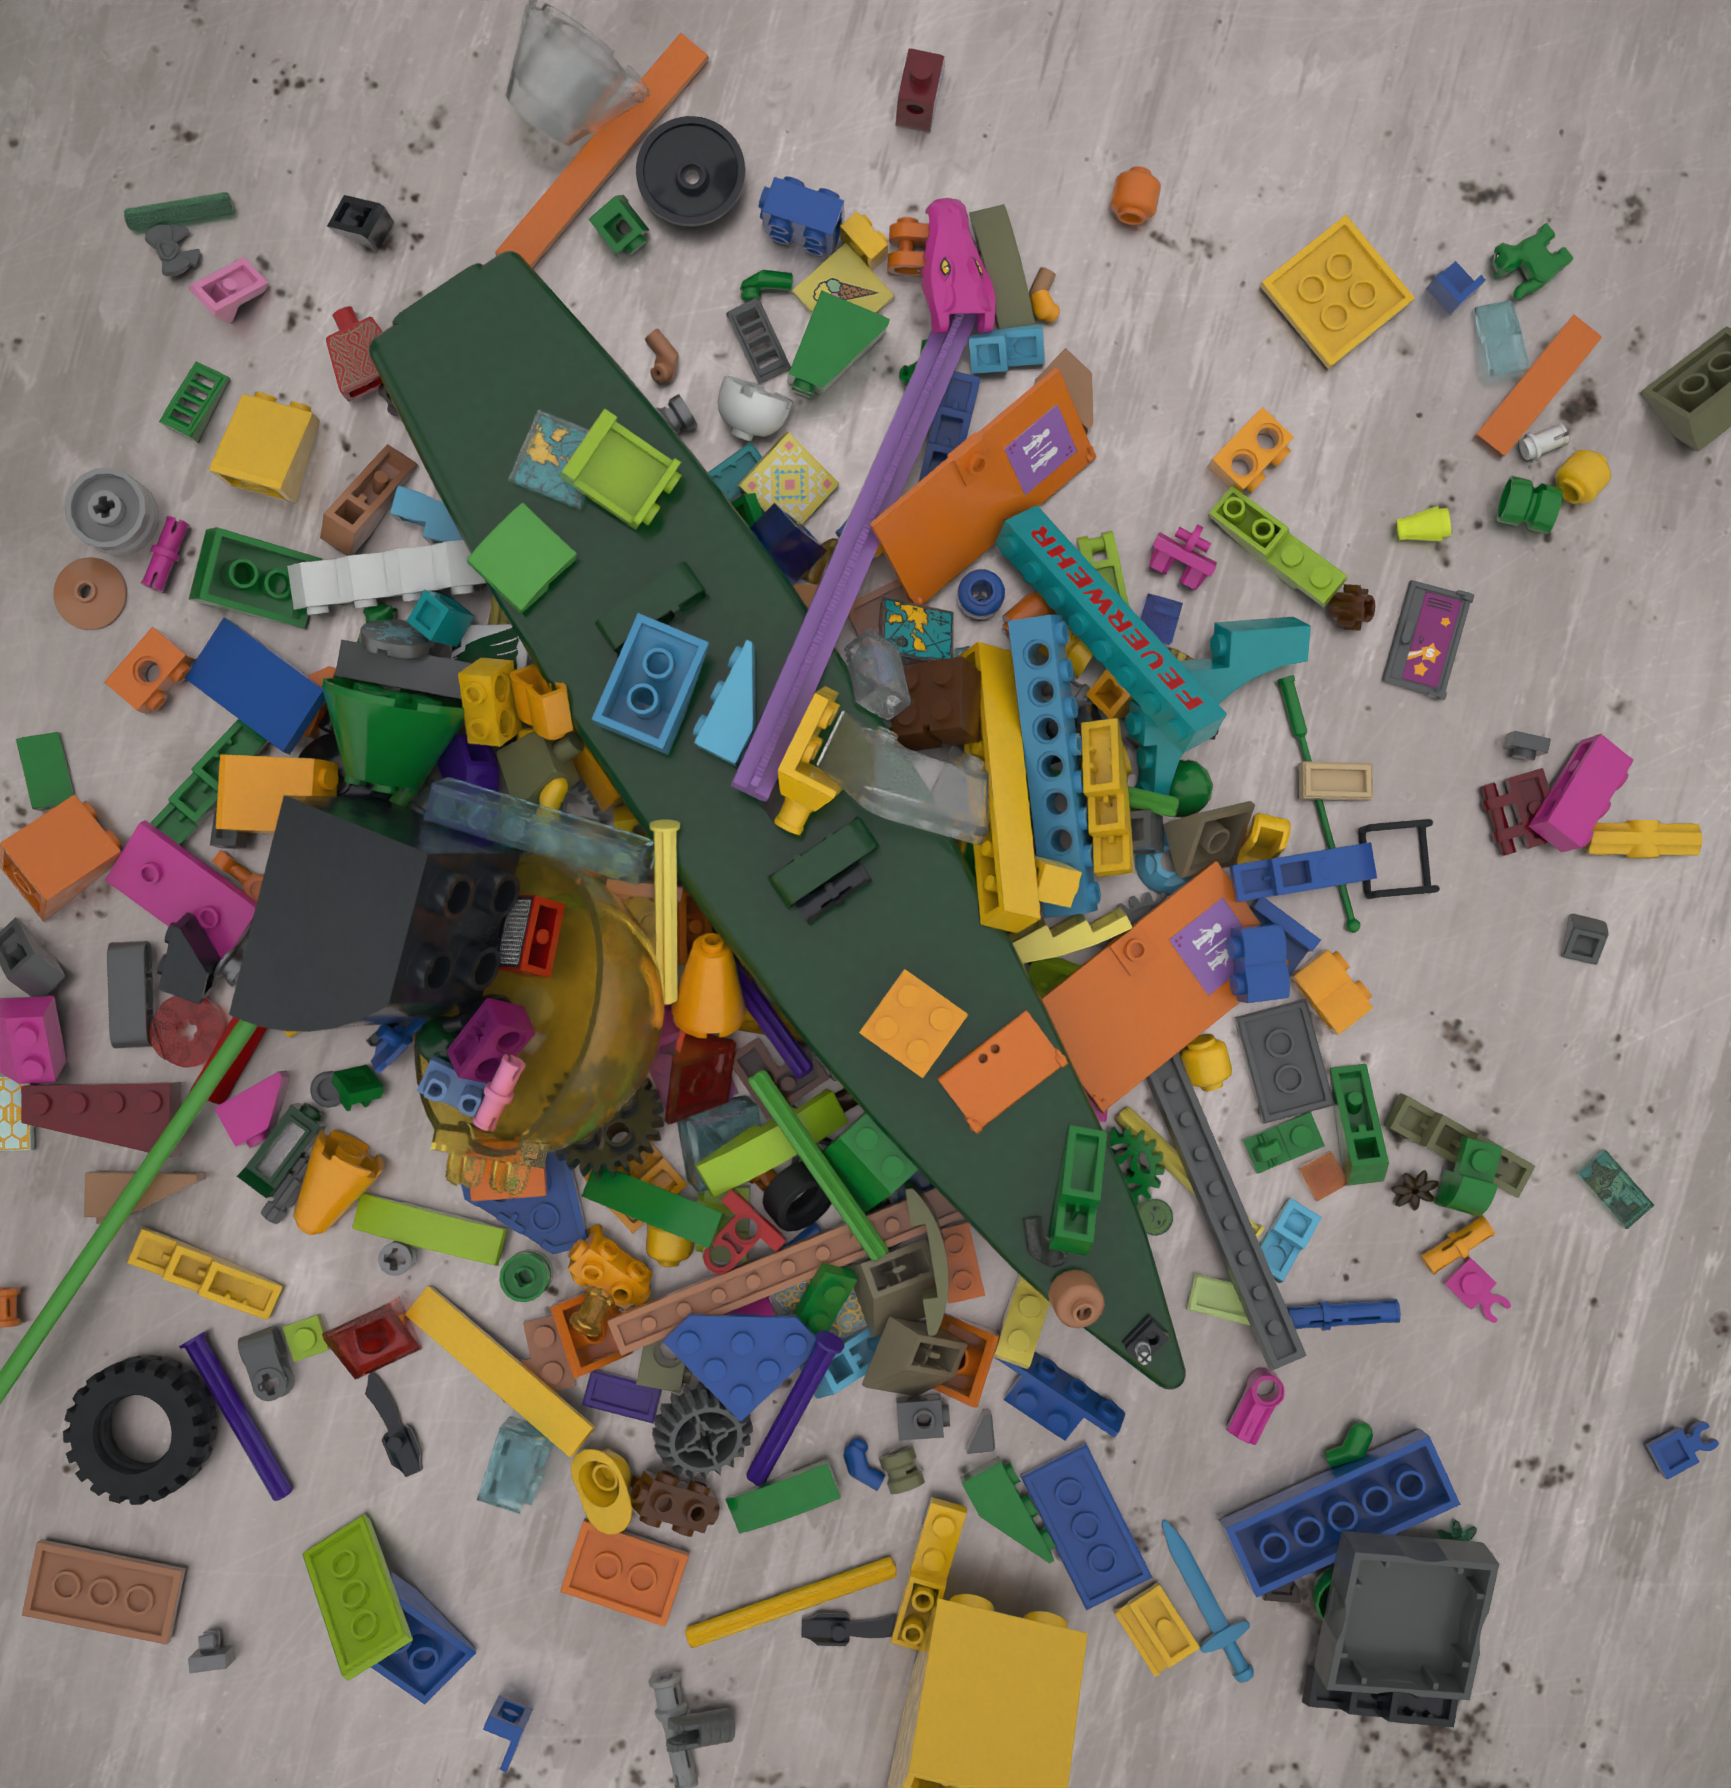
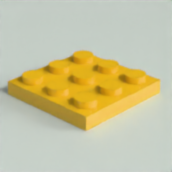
M1347 214L1260 284L1263 291L1328 369L1415 299Z

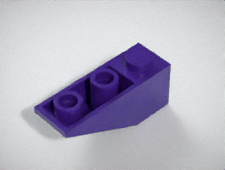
M457 734L437 761L457 826L461 830L500 845L498 765L492 747L489 745L468 743L467 735Z

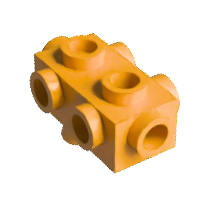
M600 1225L589 1227V1237L586 1240L579 1239L568 1253L570 1263L567 1270L571 1272L574 1282L582 1287L589 1285L600 1293L601 1300L609 1307L619 1306L626 1311L633 1304L635 1306L644 1304L651 1294L649 1285L653 1272L644 1263L634 1259L620 1249L614 1241L605 1238Z

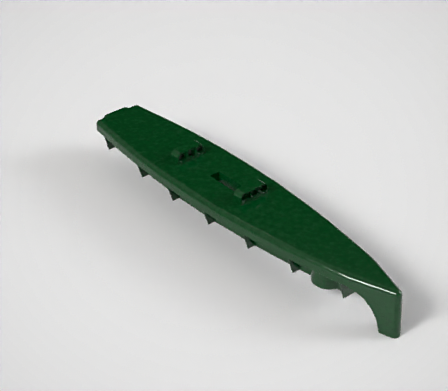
M505 251L484 265L481 263L473 264L404 309L394 318L391 327L371 341L369 355L405 429L470 554L522 502L577 553L576 561L550 582L548 591L521 614L487 581L486 583L548 686L551 683V689L554 691L557 690L555 683H565L574 729L652 843L654 844V831L650 830V823L652 821L668 819L680 822V829L676 831L677 878L709 923L810 1049L872 1121L1011 1268L1047 1301H1049L1048 1292L1051 1283L1063 1272L1076 1269L1083 1270L1092 1275L1104 1296L1105 1306L1097 1321L1082 1328L1157 1386L1166 1390H1174L1180 1387L1186 1377V1368L1147 1232L1131 1190L1108 1140L1106 1141L1101 1201L1096 1213L1094 1243L1087 1256L1049 1249L1056 1190L1069 1125H1075L1101 1131L1103 1129L1048 1010L1010 937L1005 930L981 925L977 879L923 782L836 648L834 647L815 692L824 686L838 692L835 703L839 704L840 708L832 724L828 725L825 730L821 729L818 737L823 739V743L814 760L811 759L809 763L846 781V784L834 799L816 812L810 813L803 826L804 829L801 835L775 826L757 798L730 786L737 771L736 767L698 748L694 744L697 738L692 735L695 725L702 714L708 716L714 702L710 701L712 692L720 680L726 681L732 669L728 667L729 659L737 646L743 648L746 640L751 641L755 647L756 726L808 610V607L780 566L692 451L620 365L520 254L514 251ZM605 408L617 417V423L671 460H674V458L679 460L681 463L676 471L682 476L670 494L662 490L655 501L661 507L650 524L646 525L644 522H641L635 530L583 493L578 497L579 502L577 505L572 506L566 503L567 500L563 501L541 493L542 489L536 491L522 484H517L514 479L524 457L527 456L526 452L532 438L537 434L535 430L541 416L552 419L554 425L558 423L568 428L573 427L587 434ZM637 613L710 643L685 717L668 755L601 728L592 720ZM859 860L871 877L872 882L844 899L845 904L838 907L835 905L808 924L798 911L795 903L812 894L823 886V883L827 880H832ZM904 969L969 1014L924 1078H921L859 1033ZM1027 1010L1054 1048L1059 1049L1069 1064L1063 1068L1060 1067L985 1125L981 1132L976 1134L974 1131H971L969 1124L964 1119L965 1115L937 1078ZM1150 1314L1171 1336L1151 1356V1362L1148 1361L1147 1365H1141L1125 1350L1122 1340ZM1150 1332L1146 1337L1148 1339L1155 1338L1158 1334L1156 1332Z

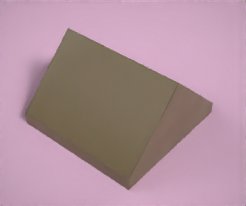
M1247 801L1164 823L1163 826L1176 874L1180 878L1196 875L1213 861H1217L1221 868L1234 865L1255 804L1252 801Z

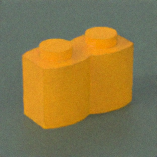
M535 664L510 672L516 712L522 722L533 726L534 732L547 740L560 739L566 733L574 730L565 683H555L557 690L552 691L551 683L548 686Z
M1323 949L1289 977L1333 1034L1339 1035L1373 1009L1368 1001L1372 998V995L1360 980L1355 983L1351 980L1346 972L1350 967L1339 952L1335 951L1332 954L1329 950Z

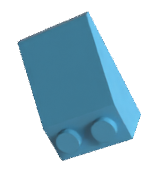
M637 613L592 720L601 728L668 755L685 717L710 643Z

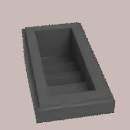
M754 298L726 313L727 321L758 384L791 368L759 298ZM755 314L757 315V319L740 327L739 322ZM763 327L764 333L746 340L745 335ZM770 341L772 346L753 355L751 349ZM775 354L777 355L779 360L759 368L758 362Z

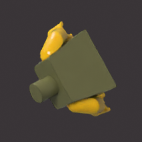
M522 728L517 734L516 741L496 752L514 809L540 818L537 828L540 833H545V843L563 841L565 829L562 821L559 820V808L567 792L578 781L579 776L573 757L584 750V744L579 736L573 732L560 739L547 740L537 735L533 728Z

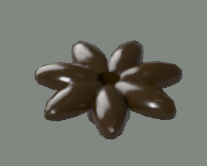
M1426 1170L1421 1171L1416 1178L1408 1173H1404L1402 1176L1404 1185H1397L1391 1188L1393 1193L1401 1195L1395 1201V1205L1401 1207L1409 1202L1412 1210L1416 1211L1420 1206V1199L1426 1202L1434 1201V1196L1429 1191L1438 1187V1181H1426L1428 1175Z

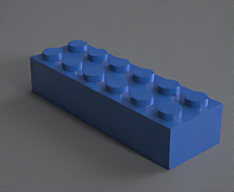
M1418 1429L1367 1452L1365 1457L1360 1460L1325 1471L1226 1516L1219 1521L1247 1583L1257 1598L1334 1563L1341 1531L1395 1535L1461 1504L1430 1436L1423 1430Z

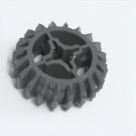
M700 1381L696 1389L693 1390L684 1385L683 1394L680 1396L671 1392L670 1399L672 1403H661L660 1411L662 1414L654 1415L655 1427L652 1428V1436L655 1442L654 1447L667 1468L672 1467L677 1475L686 1472L690 1479L698 1472L706 1479L708 1473L713 1470L721 1476V1467L724 1465L734 1468L733 1458L744 1457L745 1451L743 1447L751 1445V1437L749 1435L753 1432V1425L750 1420L751 1414L740 1422ZM699 1424L703 1425L706 1436L702 1435Z

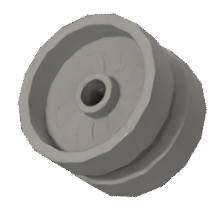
M113 468L93 469L81 475L70 487L65 501L66 520L72 532L84 543L112 556L131 555L143 549L154 537L159 524L158 505L152 493L127 473Z

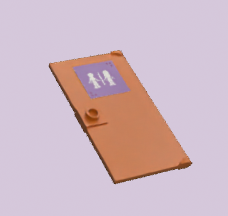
M1056 367L978 433L974 432L947 455L948 458L869 524L911 605L923 606L931 597L993 546L1005 520L1036 505L1040 506L1097 458L1093 446L1089 443L1062 374Z
M1217 861L1210 863L1140 920L1133 923L1132 929L1119 934L1106 947L1041 997L1084 1090L1101 1113L1108 1110L1114 1103L1240 1003L1237 1001V997L1232 994L1230 988V976L1234 974V962L1227 953V938L1230 937L1231 928L1261 923L1245 901L1235 902L1232 882Z

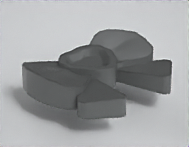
M173 223L172 227L163 224L156 225L150 228L145 235L146 243L156 249L162 261V274L164 276L180 275L189 266L196 267L198 263L199 249L178 252L179 245L177 242L189 234V229L178 223Z

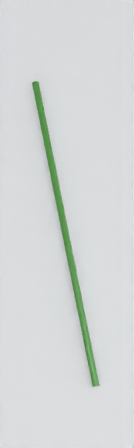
M396 790V793L392 795L389 801L407 807L415 794ZM243 1020L238 1021L0 1371V1405L256 1030L257 1025Z

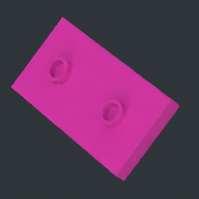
M146 820L138 824L105 881L168 927L172 922H178L187 912L194 914L221 959L233 947H238L251 927L257 901Z

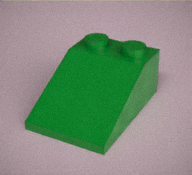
M209 528L205 531L188 600L305 629L308 619L307 608L297 610L293 608L287 566L302 562L322 561V558L222 528Z

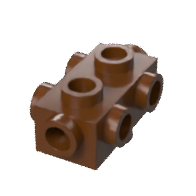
M661 1469L658 1470L657 1474L644 1470L642 1476L636 1474L631 1478L630 1487L633 1488L631 1492L632 1508L640 1515L639 1520L649 1526L660 1528L662 1522L673 1525V1531L687 1537H692L694 1531L705 1534L707 1526L714 1525L718 1519V1498L710 1492L711 1486L702 1481L691 1479L690 1483L679 1481L677 1475Z

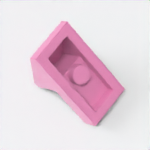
M242 257L191 284L189 290L214 316L231 323L234 320L238 307L264 293L269 282L245 257Z

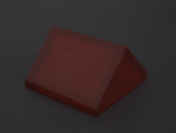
M680 1030L671 1064L664 1120L668 1125L728 1103L736 1051V1042L733 1039L719 1038L707 1035V1038H697Z
M400 1296L322 1333L323 1340L355 1380L422 1349L410 1319L405 1315L406 1310Z

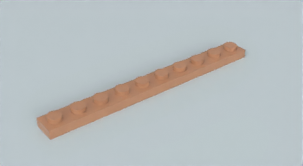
M935 1187L922 1191L935 1211L940 1226L963 1218ZM907 1198L865 1214L887 1247L927 1232L926 1224L911 1226ZM842 1223L778 1249L777 1252L773 1251L736 1266L727 1273L716 1274L608 1318L607 1322L622 1356L663 1339L689 1313L723 1315L812 1279L821 1263L842 1267L868 1255L847 1224Z

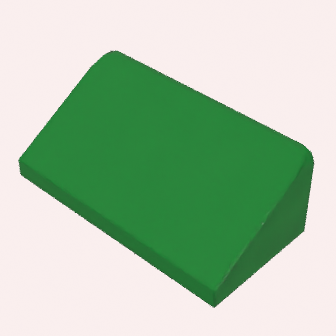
M59 732L16 739L33 810L44 811L52 809L74 795Z

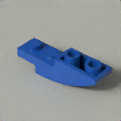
M1371 842L1229 866L1235 902L1377 878Z

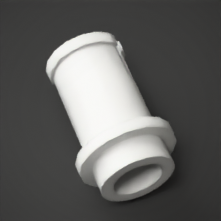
M1558 423L1536 434L1526 433L1524 438L1519 441V449L1522 456L1526 460L1532 459L1537 461L1541 459L1542 454L1568 445L1569 435L1559 436L1554 439L1555 436L1567 432V429L1562 423Z

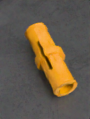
M1481 1215L1458 1232L1451 1231L1446 1234L1447 1239L1426 1253L1421 1254V1259L1428 1270L1435 1275L1458 1258L1465 1259L1468 1257L1470 1250L1488 1238L1495 1236V1232L1486 1218Z

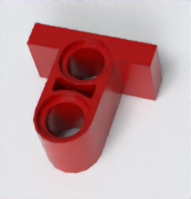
M732 1188L721 1201L735 1215L718 1232L712 1248L719 1245L727 1247L731 1252V1260L723 1265L715 1263L711 1258V1249L709 1248L704 1250L703 1260L706 1267L713 1273H727L760 1238L777 1252L786 1242L787 1237L735 1188ZM742 1218L752 1219L757 1226L756 1234L748 1238L741 1236L736 1229L737 1221Z

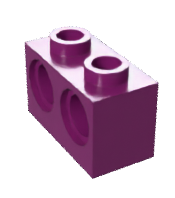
M487 998L446 1051L458 1078L488 1083L492 1082L503 1055L507 1054L508 1056L513 1055L517 1057L536 1032L523 1006Z

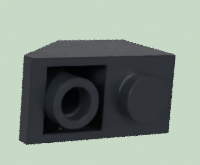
M187 912L178 922H172L167 929L164 940L168 944L167 953L161 958L157 969V974L161 975L158 990L200 1004L214 989L216 977L213 973L221 958L195 915Z

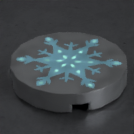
M383 619L363 624L360 629L359 641L364 649L374 654H378V649L387 650V656H391V658L412 659L423 657L429 654V650L433 651L435 642L430 641L407 621Z

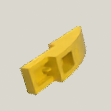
M931 1497L910 1564L890 1643L919 1651L937 1599H943L947 1577L967 1514V1507Z

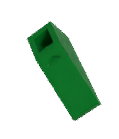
M997 1456L960 1477L961 1483L979 1517L1049 1564L1054 1562L1050 1550L1056 1548V1545L1052 1541L1046 1527L1041 1530L1037 1527L1033 1517L1038 1515V1512L1028 1494L1024 1497H1021L1015 1484L1021 1481L1010 1462L1004 1465L1000 1457Z

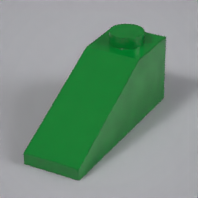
M1367 1064L1330 1068L1340 1154L1347 1185L1383 1182L1389 1160Z

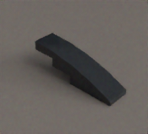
M1309 1665L1307 1666L1302 1703L1308 1707L1339 1709L1351 1715L1382 1717L1388 1722L1453 1728L1458 1705L1457 1699L1419 1697L1404 1692L1375 1694L1326 1690L1314 1666Z

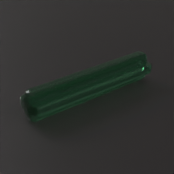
M221 192L127 208L124 210V219L130 230H136L160 224L166 225L231 214L233 212V202L228 192Z

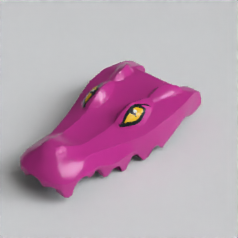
M937 199L925 210V214L929 216L928 229L930 234L925 241L926 248L923 259L926 260V263L921 271V275H923L921 287L930 310L932 331L934 334L946 333L949 328V314H977L978 331L991 333L995 321L996 297L991 279L979 257L970 233L966 206L958 199Z

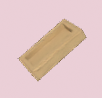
M1307 761L1298 763L1299 799L1373 800L1372 763Z

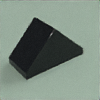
M344 195L327 227L377 254L394 221L386 208L380 203Z

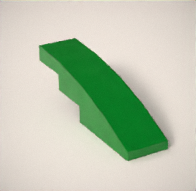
M238 719L191 768L193 773L168 798L169 803L150 824L177 844L183 846L217 808L220 755L259 756L269 741Z
M592 1169L581 1195L591 1201L709 1249H712L725 1216L722 1212L620 1171H617L616 1177L613 1178L608 1169H604L600 1179H597Z

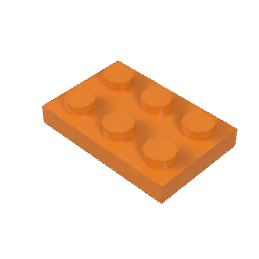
M584 1518L560 1592L665 1627L690 1553L626 1531L607 1535L598 1531L587 1518Z

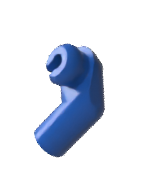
M853 1438L850 1440L849 1446L844 1448L843 1452L848 1473L854 1479L878 1491L886 1475L868 1465L865 1455L868 1450L867 1443L860 1438Z

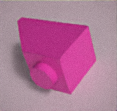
M287 1070L278 1071L214 1108L235 1147L245 1145L246 1143L249 1149L257 1146L268 1137L267 1132L277 1125L290 1079Z

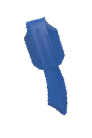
M429 1019L412 1021L406 1028L401 1025H396L394 1028L387 1024L381 1025L376 1035L382 1040L377 1044L374 1057L371 1060L374 1071L380 1074L388 1065H391L413 1042L411 1036Z

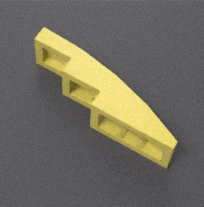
M1119 907L1090 923L1087 922L1083 914H1075L1048 928L1041 916V919L1018 933L1011 932L1008 936L1022 962L1028 963L1062 956L1097 945L1133 927L1127 915Z

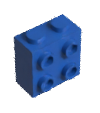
M785 176L784 179L774 177L771 187H764L758 208L761 209L760 219L764 222L765 233L769 234L770 239L784 245H789L791 241L803 245V249L810 254L824 256V253L832 255L835 252L840 237V226L845 222L844 200L839 199L840 196L829 189L820 188L819 191L807 188L802 181L793 177Z

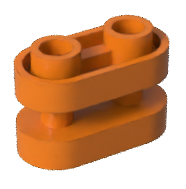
M901 217L897 219V223L889 226V243L899 246V251L888 254V272L902 276L923 277L921 271L926 263V260L923 259L924 252L913 250L914 248H926L925 241L930 234L928 229L929 223H919L918 219L912 217Z

